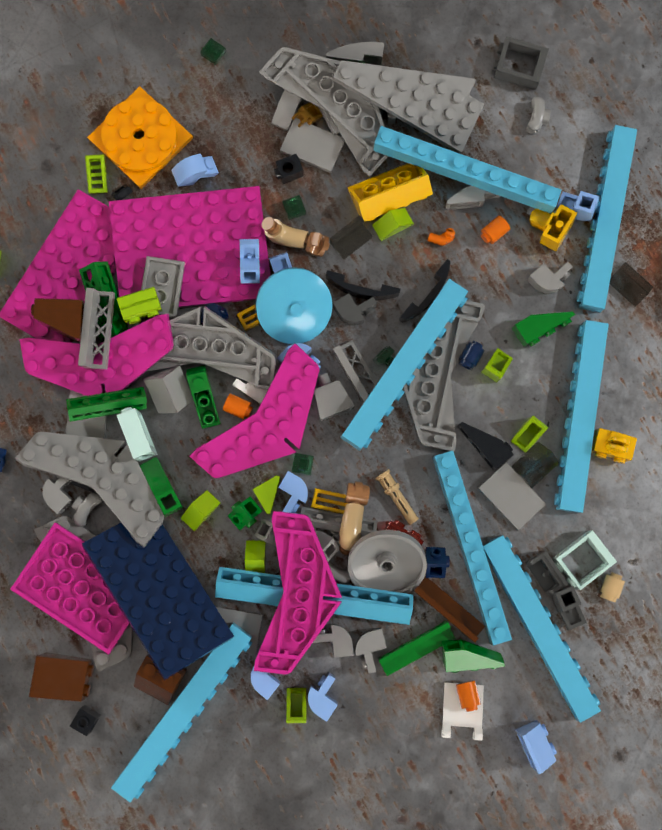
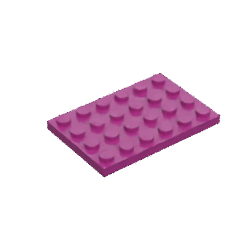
M55 522L10 590L109 655L129 626V622L83 549L82 543L85 541Z

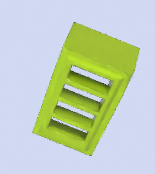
M104 154L85 155L88 194L108 193L106 156ZM91 162H101V165L91 166ZM92 169H101V172L92 173ZM102 176V180H92V177ZM92 184H103V187L93 188Z

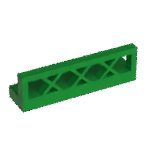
M93 262L80 269L79 272L85 292L86 288H94L97 291L115 293L111 338L128 330L127 323L123 320L117 302L119 297L108 262ZM88 271H91L92 274L91 281L87 275ZM100 296L99 304L104 308L109 303V297ZM103 314L102 317L98 318L97 323L100 327L106 324V316ZM102 333L99 334L100 341L104 342L105 337Z
M144 387L66 399L70 422L121 413V410L128 407L136 408L137 410L147 409V397Z
M444 621L378 657L386 675L389 676L442 646V641L456 639L449 623Z

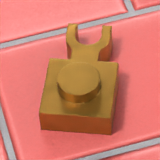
M309 102L301 106L292 119L298 118L301 121L297 125L300 128L305 122L308 125L315 123L323 115L318 106Z

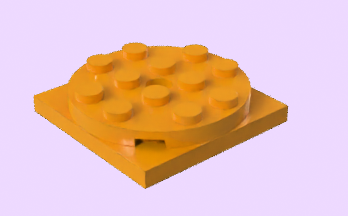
M139 86L125 101L113 107L104 121L87 138L133 183L142 189L193 139V136L171 116L165 107L156 102ZM142 131L144 136L141 139H136L134 137L136 132Z

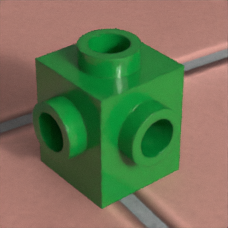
M250 496L243 502L240 500L231 507L233 511L228 517L240 531L245 526L250 528L257 522L255 518L262 512V509Z

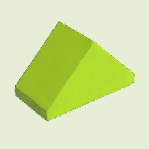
M406 208L390 210L372 224L380 241L414 225Z
M497 348L481 373L497 383L503 377L513 358Z
M531 416L518 430L511 442L526 453L548 427L535 416Z
M277 475L253 489L265 512L270 515L281 478Z
M206 490L191 503L181 519L193 531H196L221 503Z
M246 540V571L265 573V541Z
M287 688L286 723H306V688Z

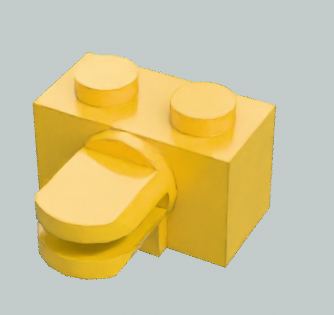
M562 204L552 214L534 209L531 212L529 223L531 226L543 231L540 244L557 252L575 222L577 212Z
M598 428L594 432L591 452L595 453V457L602 459L611 457L614 458V462L625 464V462L631 461L633 458L637 438Z

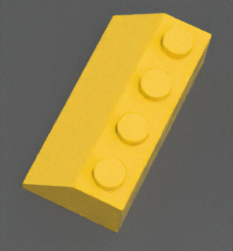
M409 163L347 187L355 208L364 222L372 221L390 210L406 207L418 200H424L427 196L433 194L429 175L426 171Z

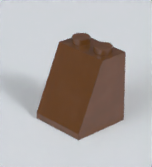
M35 298L34 304L31 306L33 318L43 326L78 343L81 342L85 304L83 300Z
M49 652L37 655L29 697L79 702L85 700L89 696L91 685H88L89 677H92L94 672L92 659Z
M146 655L136 673L134 687L169 705L187 669L184 668L164 680L150 656Z

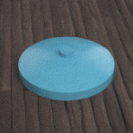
M292 267L275 272L264 281L256 298V314L264 331L275 340L287 344L304 343L314 339L325 329L332 313V297L328 287L318 275L304 268Z

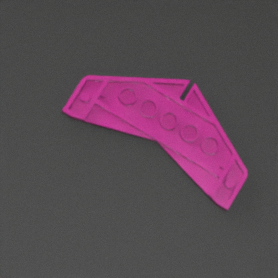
M169 314L157 315L112 337L110 340L107 370L78 366L79 343L40 338L19 339L24 368L28 374L86 396L105 393L103 384L106 393L124 390L167 355L174 346ZM100 352L94 356L93 364L102 365L103 356Z
M294 343L288 349L257 412L209 442L197 447L189 457L212 477L221 478L296 453V450L284 439L287 438L300 449L319 374L318 364Z
M273 511L272 525L283 595L255 659L254 671L289 674L342 602L323 599V596L342 598L311 519L305 514Z

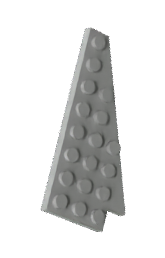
M343 60L339 62L331 78L459 154L462 153L484 106L482 102L469 95L476 81L474 78Z

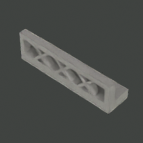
M86 288L78 366L90 369H108L115 301L114 292ZM100 296L109 297V303L104 308L99 304ZM104 314L107 322L100 327L97 323L98 318ZM102 333L105 341L101 346H98L95 342L96 337ZM100 352L103 356L102 365L93 364L94 356Z
M353 340L342 346L338 345L333 348V354L364 404L369 396L368 394L371 392L366 391L362 384L363 379L372 381L373 389L377 385V381ZM351 346L355 352L353 359L347 358L343 350ZM354 363L363 366V375L356 374L353 369Z
M302 507L301 514H305L311 519L315 531L330 530L332 534L329 536L334 538L335 542L339 544L343 514ZM363 518L361 538L377 531L378 521Z

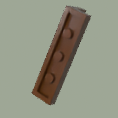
M424 577L419 586L413 591L470 640L476 642L479 639L477 636L485 626L433 581Z

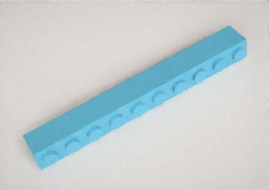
M615 125L612 131H608L606 142H609L608 149L606 148L603 154L605 165L602 166L600 171L602 181L601 184L599 183L596 195H599V202L594 212L596 213L595 219H592L590 224L592 235L587 241L589 252L588 255H585L583 266H586L585 273H582L580 278L582 290L577 295L579 309L600 313L606 306L637 129Z
M383 126L380 127L374 143L373 151L550 214L555 209L562 191L556 187Z
M448 279L344 431L341 439L359 451L362 447L365 449L372 441L370 438L372 432L375 431L377 433L383 425L381 422L383 416H389L394 409L391 406L395 399L399 401L405 392L402 390L404 385H410L415 378V375H413L415 369L420 370L426 360L423 359L425 354H431L436 347L434 341L437 337L441 339L447 330L444 326L447 322H453L457 316L455 310L458 306L462 308L468 298L465 296L468 291Z
M585 320L578 327L577 336H580V339L575 347L577 361L574 362L572 373H575L574 381L572 380L570 383L572 397L568 400L567 410H569V418H566L564 425L567 433L566 437L564 436L562 440L564 454L561 455L559 466L562 469L561 475L559 474L557 477L559 490L554 497L556 510L583 513L608 323Z
M449 451L436 455L432 459L489 643L494 646L510 641L512 637L454 452Z
M500 535L483 545L487 560L572 714L581 723L601 711L598 707L600 702L597 696L591 694L588 689L590 684L585 676L582 677L578 671L581 668L576 659L571 658L569 654L571 650L566 641L562 642L558 626L552 624L548 608L542 606L540 602L542 599L537 589L533 590L530 584L532 582L531 577L527 572H523L520 566L522 565L521 559L517 554H513L511 550L513 547L508 537L505 538L503 535Z
M219 567L215 597L278 606L283 595L281 575ZM337 584L342 598L323 596V599L342 601L334 612L336 615L410 625L414 594Z
M234 622L229 627L234 637L211 651L112 785L111 789L127 801L131 802L134 797L136 799L140 797L144 791L142 787L146 781L151 782L157 773L154 771L158 764L162 766L169 757L166 753L170 748L173 750L181 741L178 738L182 732L187 733L193 724L190 722L194 716L198 717L205 708L203 703L206 699L210 701L217 692L214 688L218 683L221 685L229 676L226 673L230 667L235 668L241 659L238 656L242 650L246 652L253 643L250 641L252 636Z

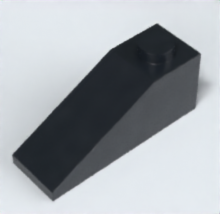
M464 422L457 426L493 471L514 455L511 452L513 451L512 447L506 441L503 442L501 439Z

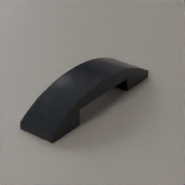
M449 259L444 262L434 276L439 282L419 307L413 302L399 319L401 323L417 317L433 303L447 279L450 269Z
M328 270L326 272V279L333 286L346 294L368 300L372 297L375 300L392 299L398 297L401 290L400 288L382 284L381 291L345 283L344 274Z

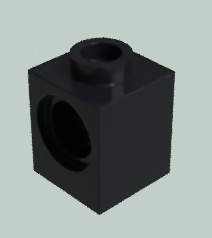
M297 154L276 161L274 172L277 179H281L283 184L304 176V170ZM286 167H291L293 169L289 173L283 171V169Z
M84 705L77 712L70 727L87 737L93 731L101 714Z

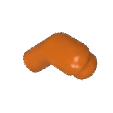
M448 228L441 235L430 232L427 241L445 246L454 240L455 231L452 228Z

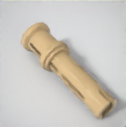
M388 469L377 476L375 480L380 482L385 490L384 493L391 497L408 525H411L419 518L399 490V483L394 481L390 475L391 471Z

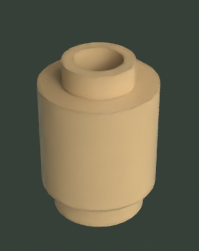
M611 572V575L606 574L600 590L602 592L600 597L616 602L625 584V581L622 580L623 576Z

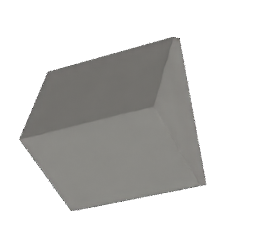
M180 365L144 378L158 413H178L193 401L191 390Z

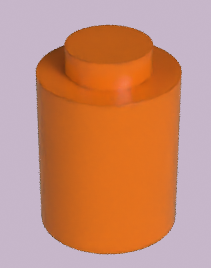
M498 215L481 229V238L487 244H494L510 230V226L502 216Z
M230 393L223 406V411L244 420L245 417H250L253 407H251V402Z
M475 680L456 684L461 708H466V712L477 710V705H480L481 702Z

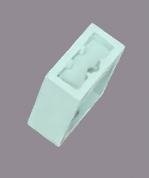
M132 407L121 410V414L116 416L133 459L141 462L156 456V449L141 412L136 408L132 409Z
M593 530L584 533L552 558L560 572H563L567 577L568 585L574 586L576 590H582L617 562ZM587 541L603 563L580 581H577L561 559Z

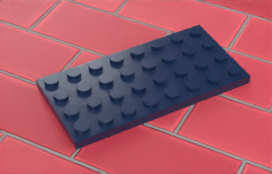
M122 523L82 543L83 549L164 680L234 637L163 524L145 548L132 538Z

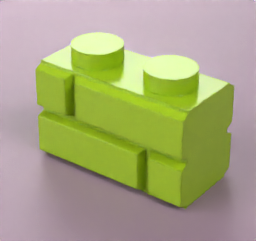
M155 287L117 298L125 323L135 324L141 321L140 318L148 316L150 319L159 315V312H162Z

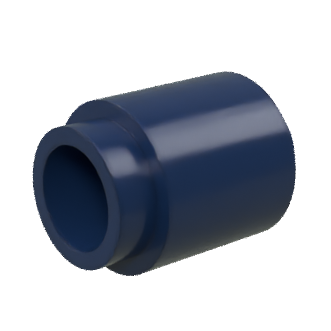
M476 341L468 342L459 357V364L468 370L476 367L484 353L483 345Z

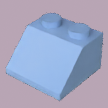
M535 720L515 729L531 767L538 774L543 773L556 762L554 755L557 752L552 742L549 743L546 738L549 734L544 724H540Z

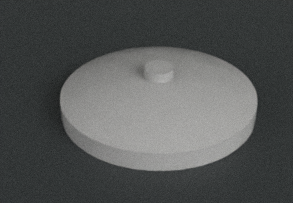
M379 530L363 536L353 545L348 556V573L354 585L358 587L408 594L419 586L427 570L426 554L420 543L412 536L396 530Z

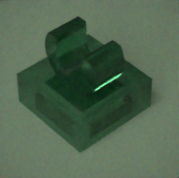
M210 38L200 54L214 65H217L225 54L226 48Z
M300 195L282 201L289 220L306 214Z
M385 346L373 361L377 365L384 363L389 367L394 360L391 355L395 351L390 346Z
M295 453L292 472L311 476L314 456Z

